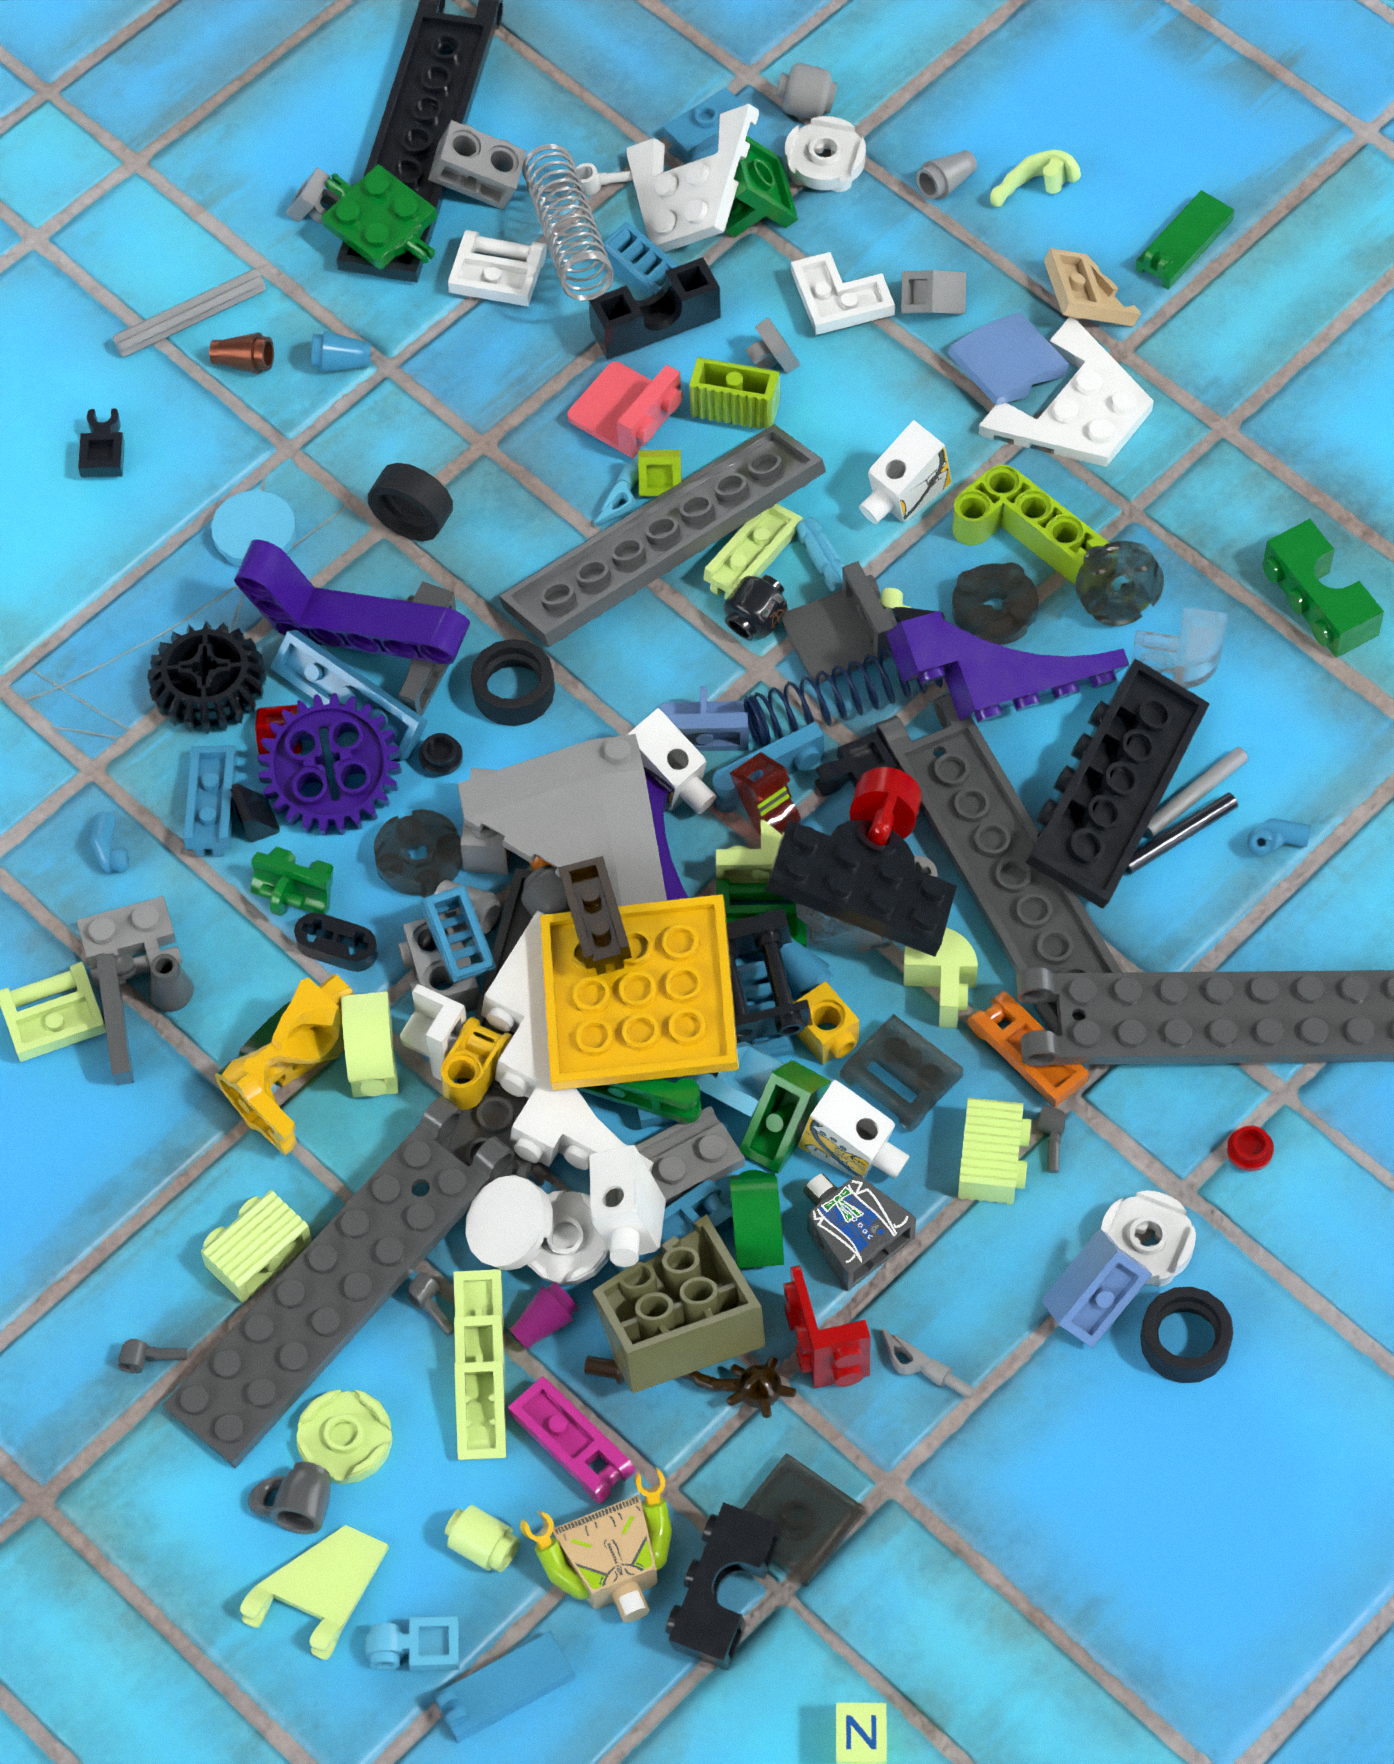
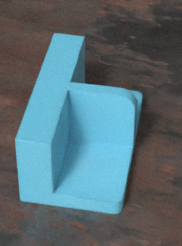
M747 1042L737 1043L739 1070L677 1077L679 1079L688 1078L694 1080L699 1085L701 1091L753 1117L771 1072L786 1063Z

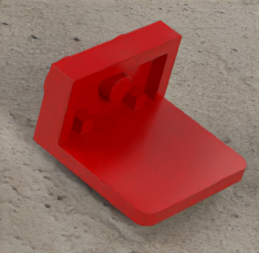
M800 1265L790 1267V1282L783 1284L787 1302L784 1303V1311L789 1330L796 1331L798 1346H795L801 1373L810 1372L814 1389L833 1384L839 1387L851 1386L860 1382L863 1377L870 1376L871 1337L866 1319L818 1330Z

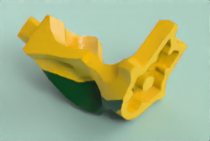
M337 974L332 975L319 987L309 977L301 980L292 1000L280 1008L240 1048L237 1058L230 1061L215 1074L219 1087L244 1118L246 1124L252 1130H258L284 1156L290 1153L297 1143L294 1134L296 1126L279 1107L271 1087L276 1081L282 1087L286 1086L291 1081L325 1061L337 1058L344 1050L341 996L354 994L353 990Z

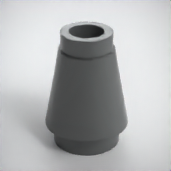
M160 954L151 962L149 997L152 1003L160 1009L170 1012L178 1011L184 1008L191 1000L194 992L193 982L174 956Z

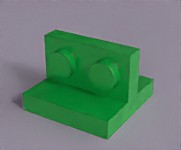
M746 136L745 141L750 144L746 159L740 160L736 169L734 180L739 183L724 230L733 237H737L765 216L784 228L789 227L798 220L781 157Z

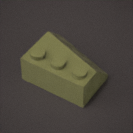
M708 1215L694 1223L695 1230L680 1240L674 1236L661 1245L662 1252L646 1263L637 1262L633 1266L627 1267L592 1291L615 1363L632 1394L766 1346L762 1307Z

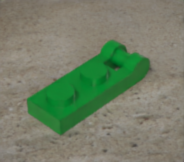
M688 1078L680 1079L675 1083L664 1079H653L577 1088L578 1091L682 1123H693L699 1119L702 1113L699 1085L694 1080Z

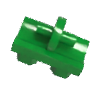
M277 846L268 855L256 852L251 861L253 879L250 893L270 899V912L272 914L283 916L289 906L311 913L326 914L330 907V889L333 883L332 864L316 860L308 868L295 864L296 857L291 851Z

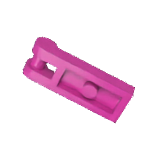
M544 1376L508 1406L509 1415L582 1485L586 1493L598 1504H601L611 1495L610 1488L619 1480L625 1482L636 1472L631 1461ZM600 1457L607 1463V1466L596 1474L589 1465Z

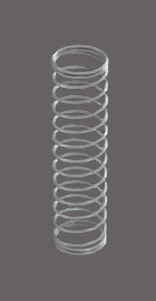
M541 145L533 149L525 157L522 172L526 180V186L529 189V194L532 198L535 212L538 215L548 249L551 252V258L554 261V267L557 270V276L560 279L562 289L572 299L580 301L594 300L602 296L611 287L614 279L611 263L607 258V252L604 249L601 235L598 232V226L594 221V216L591 213L588 199L585 196L582 182L578 177V172L575 169L574 160L570 152L560 145ZM551 149H552V150H557V151L562 152V153L551 152V153L543 154L542 156L538 157L537 159H535V160L533 161V163L529 166L528 171H527V166H528V164H529V161H530L536 154H538V153H540V152H542V151L551 150ZM553 155L562 156L569 161V163L564 161L548 162L539 167L530 180L532 168L545 157ZM560 164L569 167L568 170L550 171L543 175L537 183L534 182L538 173L547 166ZM552 174H566L564 178L553 180L546 185H540L545 178ZM569 183H572V184H573V187H572V188H571V187H566V186H567ZM568 191L560 197L550 198L557 192ZM573 191L576 192V196H569ZM543 192L549 193L546 197L541 196ZM571 199V201L565 205L553 207L560 201ZM576 200L579 201V205H572ZM546 201H554L549 206L544 205ZM575 208L572 212L565 215H557L563 210ZM579 209L583 210L582 214H575ZM549 210H557L552 215L547 214ZM578 217L568 224H560L566 219ZM582 218L586 219L585 223H578ZM552 219H560L556 223H551ZM581 226L573 232L563 233L570 228ZM565 227L559 232H554L555 228ZM585 227L589 228L588 232H581ZM584 235L582 238L576 241L566 242L573 237ZM559 236H560V237L568 236V237H566L565 239H563L562 241H558V240H557V239L559 238ZM588 236L592 237L591 241H584ZM585 244H586V246H585L584 248H581V249L576 250V251H570L571 249L575 248L576 246H580V245H585ZM572 245L566 248V250L560 249L562 246ZM591 245H594V246H595L594 251H593V250H587V249H588ZM575 254L569 259H564L565 255ZM588 259L596 260L586 268L571 269L575 263H581ZM600 261L603 263L600 270L587 278L577 279L566 275L567 271L572 273L585 272L594 268ZM607 267L604 278L591 287L580 288L572 286L565 281V279L574 282L588 281L597 277ZM607 280L606 284L593 294L579 295L568 290V288L577 291L592 290L601 286Z

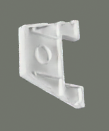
M746 104L720 114L718 153L663 172L665 144L655 138L626 148L648 239L663 252L724 232L739 183L734 180L739 161L746 159L750 146L745 141L750 124L756 125L759 116V110L752 105Z
M1069 317L1050 339L1049 343L1066 361L1080 368L1038 419L1029 416L1008 403L998 404L994 406L979 424V435L994 440L995 435L1013 439L1014 445L1030 448L1034 444L1054 449V455L1107 467L1152 412L1154 400L1075 318Z

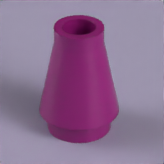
M554 1281L547 1288L542 1286L516 1323L508 1330L522 1347L528 1351L534 1344L573 1322L572 1316L579 1310V1307Z

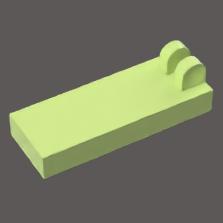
M776 503L773 507L746 522L705 567L703 580L711 583L710 591L716 595H720L725 591L724 598L726 600L745 576L759 577L796 536L797 523L802 521L803 517Z

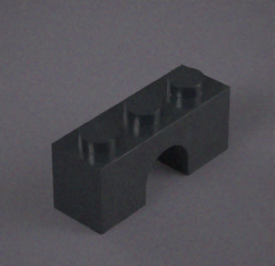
M703 257L666 270L663 287L659 292L647 299L635 300L626 285L604 293L594 300H588L591 331L607 360L721 318L720 286Z
M724 1502L718 1515L713 1513L710 1515L702 1536V1541L707 1543L700 1561L697 1559L692 1560L685 1576L684 1587L689 1589L682 1606L675 1605L666 1624L665 1632L670 1634L668 1641L673 1650L729 1671L747 1625L742 1614L726 1609L718 1603V1591L722 1583L729 1576L737 1573H749L765 1579L782 1537V1531L778 1522Z

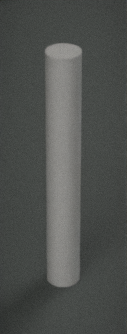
M1236 747L1155 812L1144 834L1149 838H1153L1246 763L1248 761L1246 752L1242 748Z

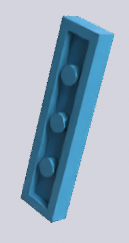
M298 630L287 631L270 669L313 699L314 695L318 694L323 705L329 704L333 693H337L340 705L345 706L351 696L355 697L357 711L366 704H370L373 709L370 720L383 715L386 725L382 731L393 729L396 739L389 745L399 746L401 756L398 758L400 760L411 758L428 721Z

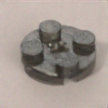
M1115 541L1104 546L1092 547L1085 553L1084 563L1080 567L1076 578V594L1087 613L1091 614L1098 622L1109 626H1122L1133 623L1142 617L1140 612L1145 610L1150 603L1154 607L1160 599L1164 587L1163 570L1146 545L1133 541ZM1120 576L1129 579V582L1123 583L1118 591H1115L1111 585Z
M1008 562L1005 564L991 563L977 566L962 572L957 578L956 587L952 594L954 622L958 628L998 645L1015 642L1027 633V628L1036 620L1039 604L1038 592L1032 580L1024 574V570L1019 564ZM991 598H998L1004 601L1000 610H994L992 605H984V602L989 601Z
M423 809L413 810L412 815L401 819L398 818V815L389 819L378 831L373 846L378 876L389 887L400 893L414 896L420 895L423 898L434 895L441 882L444 880L452 882L457 877L463 864L460 846L461 838L457 834L456 827L444 815ZM421 845L427 847L426 852L428 856L423 859H412L411 854L408 853L410 849L418 850Z

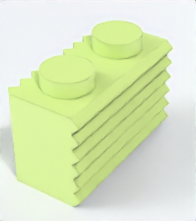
M968 1098L958 1198L971 1201L977 1199L980 1202L986 1200L990 1203L996 1201L999 1204L1005 1202L1010 1205L1014 1203L1015 1188L1025 1189L1027 1161L1018 1160L1019 1146L1029 1147L1031 1119L1022 1118L1024 1103Z
M272 1190L267 1192L262 1198L255 1196L249 1199L240 1209L239 1218L226 1229L218 1227L212 1231L205 1239L204 1248L200 1251L205 1267L242 1303L247 1302L250 1296H253L257 1290H260L263 1284L268 1283L270 1278L275 1277L277 1272L282 1271L284 1266L289 1265L290 1261L295 1259L299 1253H302L305 1247L312 1242L307 1223L299 1215L295 1214L293 1209L289 1208Z

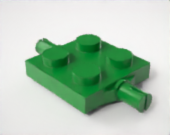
M379 164L354 185L348 184L336 173L331 175L332 179L328 177L325 187L340 197V199L321 216L323 226L380 271L395 257L407 251L411 252L424 264L429 262L428 258L430 260L435 254L434 248H431L420 239L423 231L438 218L436 208Z

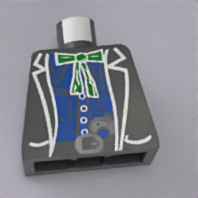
M822 1173L814 1177L804 1188L803 1193L815 1205L807 1215V1231L847 1291L851 1290L915 1239L916 1218L861 1176H854L840 1188H837Z

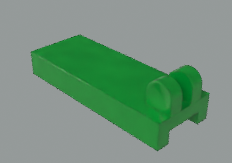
M1201 190L1138 257L1135 270L1140 273L1146 270L1163 281L1162 286L1169 290L1233 221L1235 210Z

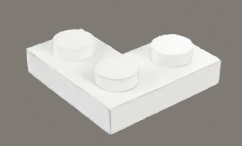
M831 252L791 262V273L815 335L895 315V304L882 273L843 283Z

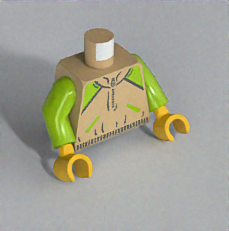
M656 1467L658 1482L652 1488H645L641 1485L639 1471L634 1476V1482L638 1491L646 1498L642 1503L639 1495L556 1528H553L552 1518L548 1514L537 1510L543 1520V1527L536 1534H532L526 1520L522 1519L520 1522V1530L523 1535L536 1541L535 1552L549 1580L575 1599H587L594 1609H599L615 1602L624 1623L639 1620L649 1613L650 1609L642 1591L658 1584L657 1571L667 1562L672 1529L666 1499L660 1497V1493L665 1487V1478L658 1467Z

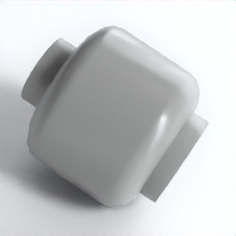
M796 63L791 67L789 74L781 73L776 97L783 98L782 108L785 113L811 120L812 118L822 116L823 113L830 114L837 82L831 81V73L826 69Z

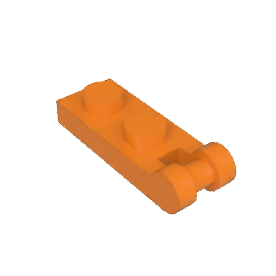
M1000 992L991 1000L992 1005L985 1011L978 1010L967 1019L972 1031L980 1039L986 1040L1054 1108L1089 1081V1072L1081 1064L1033 1067L1022 1062L1021 1037L1026 1033L1045 1029L1007 992ZM1002 1020L1011 1022L1005 1029L997 1025Z

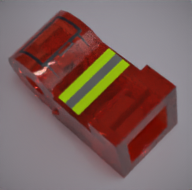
M760 752L729 773L748 817L760 835L761 820H765L781 835L788 820L798 824L801 823L800 814L791 800L792 796L787 786L790 778L783 765ZM762 770L763 776L755 782L748 778L754 771Z

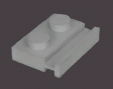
M711 1106L702 1110L701 1116L697 1121L689 1124L679 1122L635 1146L641 1155L653 1162L651 1175L666 1199L665 1208L704 1181L712 1180L716 1182L745 1166V1157L722 1122H719Z

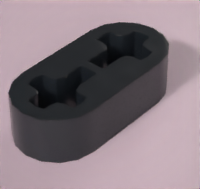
M316 912L304 915L295 924L294 933L297 947L308 958L354 972L367 970L377 960L378 949L375 936L371 930L363 926ZM317 929L323 931L324 937L317 936L314 942L308 941L307 934L314 935ZM359 942L364 943L365 950H358L355 955H350L349 947L355 948Z

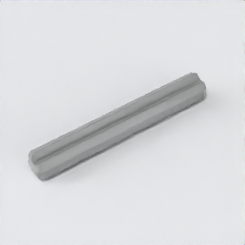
M252 269L116 333L113 336L114 345L122 357H126L265 290L264 280L258 270Z

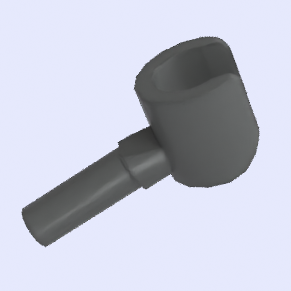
M1043 1106L1037 1124V1131L1050 1134L1048 1140L1047 1172L1059 1173L1061 1137L1065 1129V1113L1057 1108Z
M420 1272L409 1284V1300L416 1307L424 1308L448 1337L454 1333V1326L432 1299L440 1290V1287L432 1277L425 1272Z
M129 1339L122 1346L118 1367L122 1371L138 1374L142 1372L146 1359L152 1361L187 1360V1348L149 1347L147 1343L141 1340Z

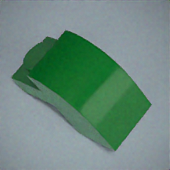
M747 1170L739 1175L728 1176L734 1248L738 1268L784 1265L780 1201L775 1172L765 1173L760 1170Z

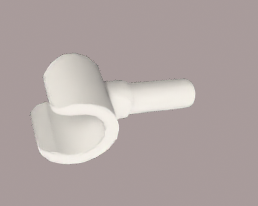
M583 163L576 167L585 195L588 196L596 194L600 190L601 185L633 181L631 171L598 173L596 167L590 163Z

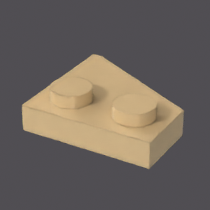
M1054 248L1049 249L1044 258V263L1063 315L1075 319L1084 318L1134 327L1141 315L1140 311L1135 305L1124 307L1115 297L1119 288L1110 278L1100 272L1099 267L1087 254Z

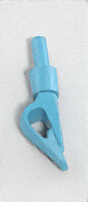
M645 446L639 448V450H649ZM638 452L631 464L624 466L617 484L602 507L600 515L594 521V526L598 527L632 511L635 498L631 493V489L639 479ZM620 502H626L623 506L614 510Z

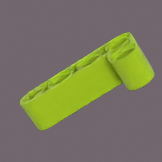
M1003 464L995 465L984 472L956 497L953 507L952 531L954 537L964 545H979L1002 527L1081 591L1090 595H1100L1109 591L1113 586L1117 558L1115 548L1015 468Z

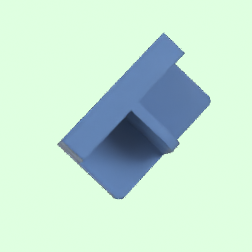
M706 686L700 687V702L661 704L660 710L698 751L749 750L748 712L744 710V701L707 702Z
M1099 1229L1043 1297L1042 1303L1058 1325L1093 1348L1149 1280L1152 1273L1146 1266L1121 1250L1106 1232Z

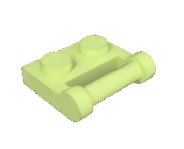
M83 962L70 965V970L11 991L9 987L0 989V1006L20 1062L106 1033L105 1024ZM77 987L78 991L17 1012V1007Z

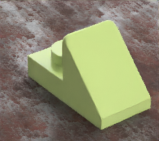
M761 820V849H749L745 846L716 849V879H730V883H767L782 835L765 820Z

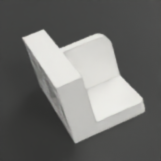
M417 984L412 991L415 1011L400 1034L401 1043L429 1057L432 1076L442 1081L440 1069L442 1062L452 1049L463 1025L467 1021L465 1006Z

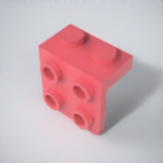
M611 362L568 410V421L633 459L639 448L651 440L655 432L676 411L682 402L683 393L681 391L680 372L666 364L653 380H650L620 362Z

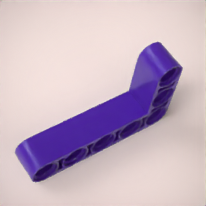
M259 539L251 541L234 578L235 584L276 631L285 636L287 631L298 630L318 645L450 665L454 663L470 625L469 619L463 614L447 607L316 588L280 547Z

